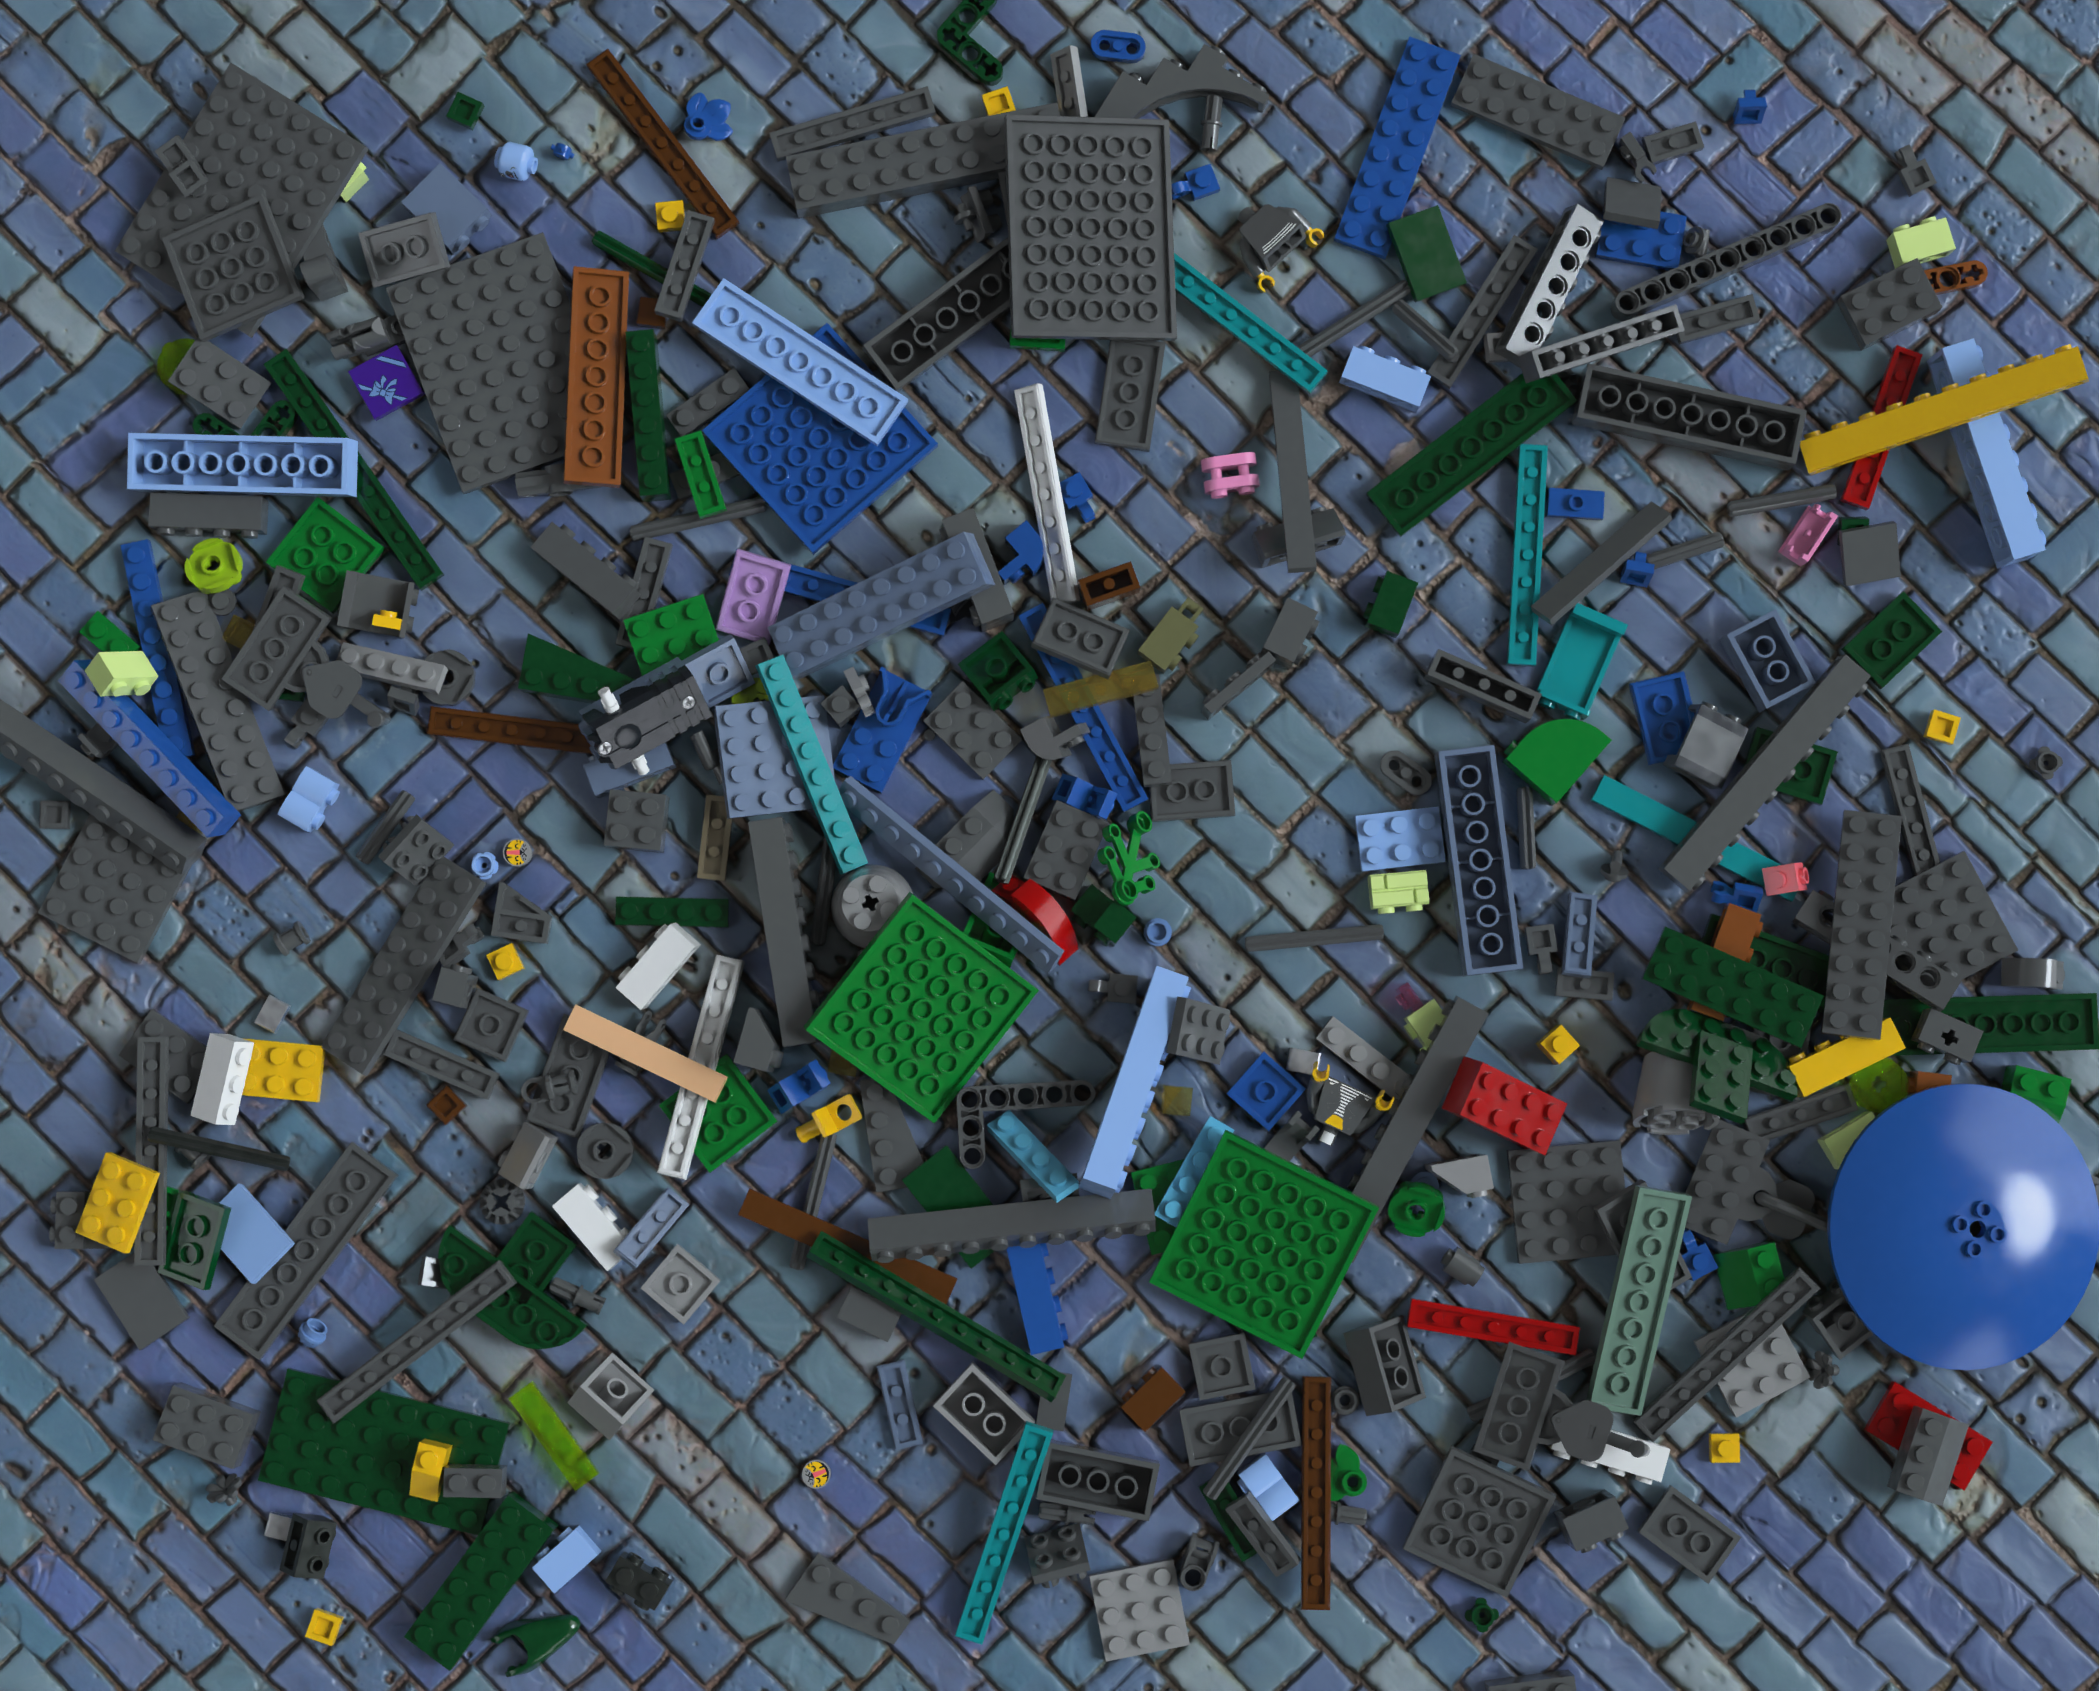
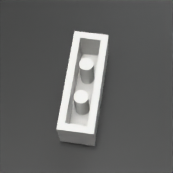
M676 922L669 924V926L664 924L655 933L654 937L657 940L651 947L646 945L637 954L636 958L639 961L634 967L628 966L618 977L621 982L616 986V989L640 1010L647 1008L701 945Z
M210 1033L190 1116L215 1125H235L254 1042L231 1034Z
M582 1183L577 1184L552 1207L604 1269L609 1271L622 1260L613 1251L629 1231L625 1227L622 1230L614 1222L617 1219L616 1215L608 1206L602 1208L596 1200L599 1197L589 1184L586 1186Z

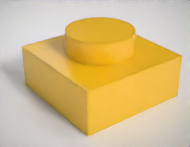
M1008 86L982 95V101L988 116L1016 111Z
M683 200L655 203L658 232L681 231L685 220Z
M380 610V615H373L372 625L396 630L401 629L402 619L397 618V612Z
M1935 709L1931 710L1923 737L1952 745L1961 717Z
M513 943L486 955L498 981L525 969Z
M1709 1433V1462L1740 1463L1739 1433Z
M320 1608L314 1609L305 1637L333 1646L344 1617Z

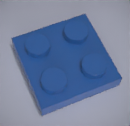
M1263 1051L1226 1094L1267 1131H1270L1306 1088Z

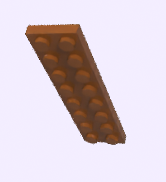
M573 267L563 484L620 488L626 364L625 332H627L629 272Z

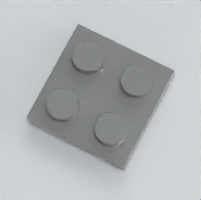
M677 1244L642 1285L641 1289L684 1325L719 1284L721 1279L681 1245Z

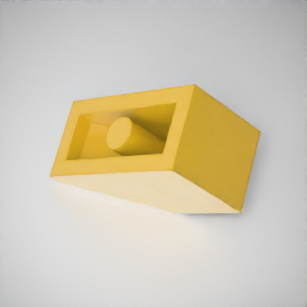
M426 1438L419 1442L411 1472L409 1495L438 1502L444 1480V1468L448 1465L453 1445Z

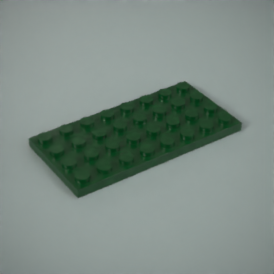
M293 1368L287 1369L258 1481L474 1535L480 1534L483 1530L491 1498L443 1497L444 1480L438 1502L409 1495L411 1472L419 1442L426 1438L453 1445L448 1465H500L510 1422L377 1390L333 1424L317 1400L339 1384L341 1380Z

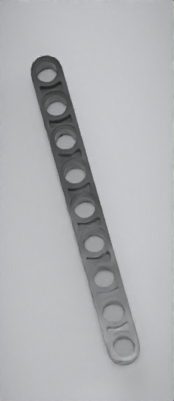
M1833 203L1822 204L1625 289L1612 302L1611 314L1617 320H1629L1826 235L1840 222L1841 210ZM1820 215H1828L1831 218V224L1824 223ZM1795 225H1802L1806 229V234L1798 233ZM1770 236L1779 237L1781 245L1773 244ZM1745 247H1753L1756 251V256L1748 255ZM1720 257L1728 258L1731 261V267L1723 266L1720 262ZM1695 268H1702L1706 272V278L1698 277L1695 273ZM1670 279L1679 280L1682 286L1681 289L1673 288L1670 285ZM1650 289L1654 291L1656 299H1648L1645 296L1644 290ZM1619 301H1628L1631 305V310H1623L1619 305Z

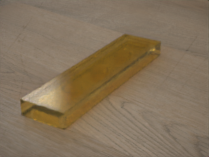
M1147 661L1113 670L1109 680L1095 675L1043 689L1050 718L1153 691L1159 689L1152 662Z

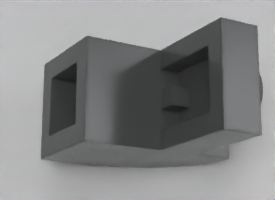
M1053 715L1042 717L1020 729L1031 751L1047 760L1071 756L1072 753L1069 748L1084 742L1083 736L1090 733L1086 722L1076 724L1061 732Z
M2002 958L2001 986L2063 990V981L2065 979L2064 962L2041 958Z

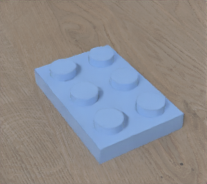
M1439 806L1354 817L1361 872L1446 862Z

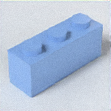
M1353 346L1339 383L1410 411L1417 412L1431 376L1427 375L1426 371L1420 367L1411 366L1409 368L1401 365L1400 360L1392 356H1385L1383 358L1375 355V351L1366 346H1359L1357 348Z

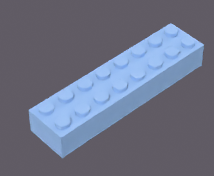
M1974 338L1944 347L1927 360L1938 394L1942 393L1941 388L1958 383L1960 387L1969 384V379L1984 373H1986L1987 377L1990 376L1989 372L1985 371L1982 363V349L1979 345H1976ZM2001 412L1950 429L1997 569L2028 560L2046 550V537L2044 532L2038 528L2036 522L2037 511L2034 504L2029 501L2027 495L2028 485L2026 479L2020 475L2018 469L2019 458L2009 443L2010 432L2007 425L2002 422Z
M128 433L127 489L138 492L357 497L358 441L350 438Z
M1156 966L1079 1184L1080 1189L1111 1199L1114 1192L1119 1193L1127 1176V1172L1122 1171L1123 1167H1128L1132 1161L1136 1150V1145L1132 1144L1133 1139L1138 1140L1146 1119L1142 1118L1141 1115L1142 1113L1147 1114L1148 1108L1151 1106L1155 1092L1150 1091L1151 1086L1156 1087L1161 1077L1164 1066L1159 1064L1160 1060L1165 1061L1168 1055L1166 1053L1168 1037L1171 1031L1177 996L1188 998L1191 987L1186 986L1188 976Z

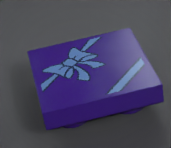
M397 345L348 371L376 421L425 395Z

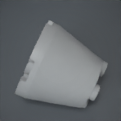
M882 865L858 867L847 873L834 890L831 900V913L834 924L848 941L866 948L909 891L912 894L913 891L904 877L889 867ZM867 895H870L872 899H878L879 903L875 904L876 910L871 911L869 908H863L866 904Z
M1650 1052L1645 1055L1632 1111L1633 1126L1635 1128L1647 1127V1133L1685 1135L1689 1134V1130H1694L1701 1126H1704V1129L1707 1130L1714 1128L1719 1124L1720 1116L1689 1106L1692 1064L1678 1061L1656 1052Z

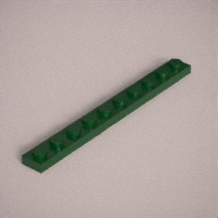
M287 349L264 363L270 375L314 437L349 438ZM358 451L356 498L422 591L443 577L444 573Z
M820 1232L808 1252L807 1258L1051 1403L1056 1398L1066 1377L1064 1374L827 1233Z

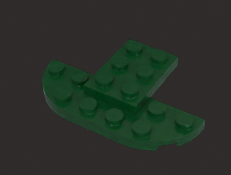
M1671 1009L1661 1012L1645 1025L1637 1039L1636 1046L1693 1065L1689 1106L1736 1123L1743 1124L1747 1119L1750 1086L1793 1101L1798 1096L1796 1076L1788 1070V1061L1767 1038L1687 1009Z
M531 1211L498 1257L488 1252L452 1224L448 1226L440 1243L438 1259L442 1281L451 1296L499 1260H501L517 1283L475 1315L505 1338L526 1348L547 1349L561 1346L573 1340L588 1326L587 1323L544 1293V1290L578 1244L535 1212Z

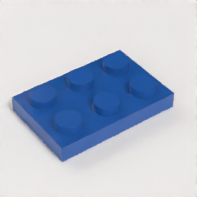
M1660 211L1658 229L1604 220L1600 228L1601 236L1597 241L1595 258L1667 271L1679 267L1687 216Z

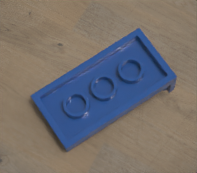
M884 667L880 668V674L868 696L876 713L865 717L861 709L833 764L834 770L848 777L852 776L856 781L881 794L933 695L932 691L924 690L887 671Z

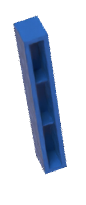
M93 659L74 660L59 678V683L206 837L225 835L241 816L235 807L225 799L214 785L128 695L100 697L85 672V669Z

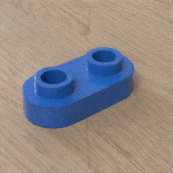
M1100 30L1091 39L1092 54L1100 60L1137 63L1145 54V41L1140 35L1135 33ZM1105 43L1109 45V49L1101 50L1099 46ZM1134 47L1137 51L1130 54L1127 52V48Z

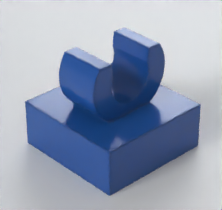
M1744 90V98H1738L1733 113L1734 124H1761L1767 108L1766 97L1756 98L1755 90Z
M1635 552L1634 559H1627L1620 574V583L1647 588L1654 574L1655 564L1646 563L1647 553Z

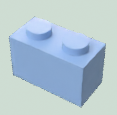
M580 1526L574 1530L568 1527L556 1538L560 1542L552 1550L547 1546L535 1557L538 1562L532 1569L554 1594L601 1552Z

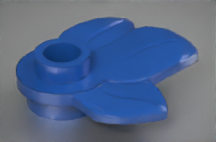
M703 93L695 94L686 105L688 115L684 121L686 134L691 139L697 141L703 140L706 137L715 141L728 138L733 133L731 127L725 123L730 114L731 104L721 99L708 102ZM694 123L701 124L702 127H695Z

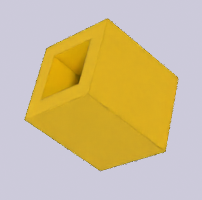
M1561 1024L1555 1025L1535 1043L1553 1065L1563 1062L1580 1046Z

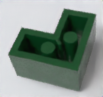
M1093 884L1089 886L1070 910L1074 914L1072 920L1083 929L1089 926L1096 932L1093 937L1106 947L1109 943L1115 946L1136 919L1135 915L1116 900H1111Z

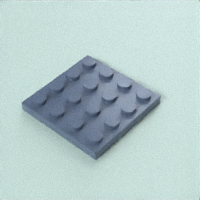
M824 695L801 697L835 780L826 710L821 705V702L825 700ZM770 701L714 706L713 713L727 819L812 810L813 806Z

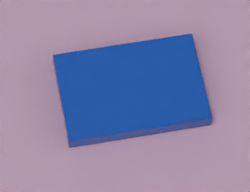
M1682 671L1630 683L1629 689L1648 766L1665 762L1667 755H1677L1695 715L1694 712L1688 710L1692 700L1685 672Z

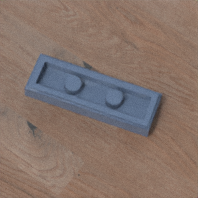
M1569 892L1561 975L1583 978L1591 977L1598 895Z
M667 1187L613 1252L635 1270L690 1204L671 1188Z
M905 1359L877 1365L895 1450L923 1444Z

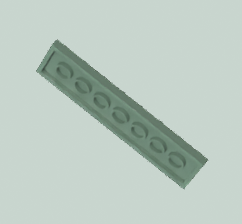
M1635 1185L1586 1400L1606 1406L1610 1411L1642 1415L1692 1196L1689 1194Z

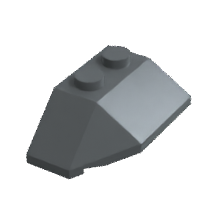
M993 789L973 806L936 846L977 880L981 881L999 863L1014 821V809ZM918 867L915 868L934 888H942Z

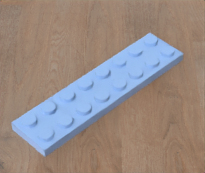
M724 278L692 322L695 328L875 446L879 445L908 403V398Z

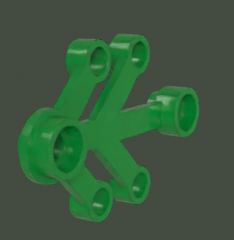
M1144 811L1131 815L1127 821V829L1130 832L1127 850L1121 838L1120 828L1116 824L1112 823L1102 829L1104 839L1109 843L1112 842L1115 850L1111 846H1106L1098 850L1097 857L1101 864L1108 866L1114 881L1112 895L1123 906L1132 904L1139 892L1146 894L1155 889V881L1150 875L1139 878L1137 882L1132 880L1133 873L1143 870L1150 872L1160 866L1159 857L1155 853H1149L1143 856L1142 859L1136 860L1141 835L1152 829L1151 818ZM1116 853L1123 868L1122 873L1116 861Z

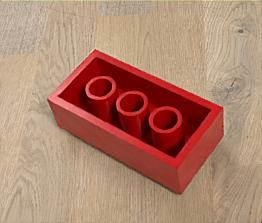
M1464 1056L1442 1109L1525 1149L1546 1155L1567 1103L1484 1062Z

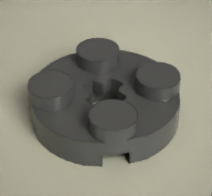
M447 649L434 652L424 659V661L445 665L448 672L449 670L453 672L452 677L454 678L452 683L448 682L446 685H442L439 695L422 691L429 700L442 706H456L468 698L475 686L476 671L464 655L455 650Z
M600 1123L588 1127L579 1137L577 1142V1159L580 1167L588 1175L594 1178L610 1179L621 1175L627 1170L632 1162L635 1148L630 1135L625 1129L612 1123ZM600 1144L604 1146L607 1144L611 1145V1157L604 1156L601 1158L599 1156L601 1151L598 1147Z

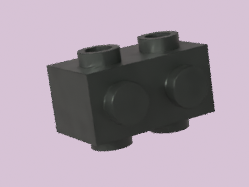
M293 1513L279 1570L296 1578L324 1579L325 1571L329 1565L332 1542L336 1536L337 1522L322 1515Z
M624 1551L606 1579V1582L610 1584L609 1588L618 1595L624 1596L626 1593L635 1599L634 1604L646 1611L652 1609L655 1611L673 1580L668 1578L669 1574L658 1567L651 1568L643 1563L645 1560L633 1552L628 1554Z

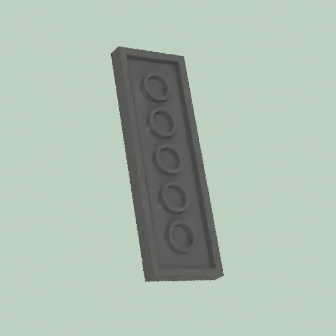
M1473 54L1451 102V107L1600 170H1603L1625 121L1623 116L1476 54Z

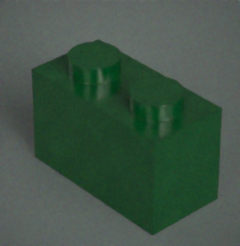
M1386 571L1383 578L1378 576L1372 591L1377 593L1374 603L1368 602L1363 614V618L1367 619L1365 627L1396 638L1400 633L1418 582Z

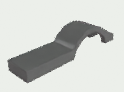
M1296 1111L1271 1138L1264 1149L1290 1161L1314 1137L1319 1128L1316 1125L1311 1128L1300 1119L1302 1114Z

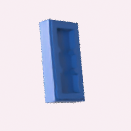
M1549 488L1546 517L1602 521L1605 491Z

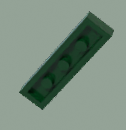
M616 897L615 925L663 926L666 924L669 926V924L676 922L681 927L729 928V899Z

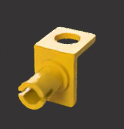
M847 1094L829 1105L812 1112L813 1119L796 1127L795 1131L799 1140L802 1143H806L820 1134L824 1138L861 1120L862 1115L852 1095ZM841 1104H846L851 1108L852 1114L848 1120H842L837 1114V1109Z

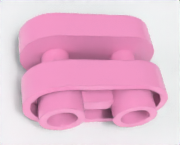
M1255 452L1214 456L1200 461L1202 472L1211 473V480L1204 482L1205 494L1211 495V499L1225 498L1228 496L1227 493L1239 492V495H1249L1255 493V488L1260 487L1259 475L1250 474L1249 467L1257 465ZM1238 469V476L1222 478V471Z

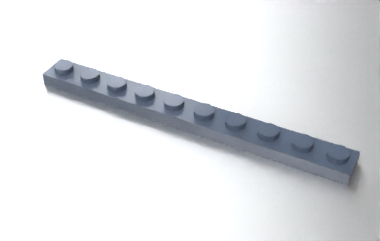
M852 776L843 781L839 792L848 811L1044 972L1049 974L1055 968L1064 953L1062 948Z

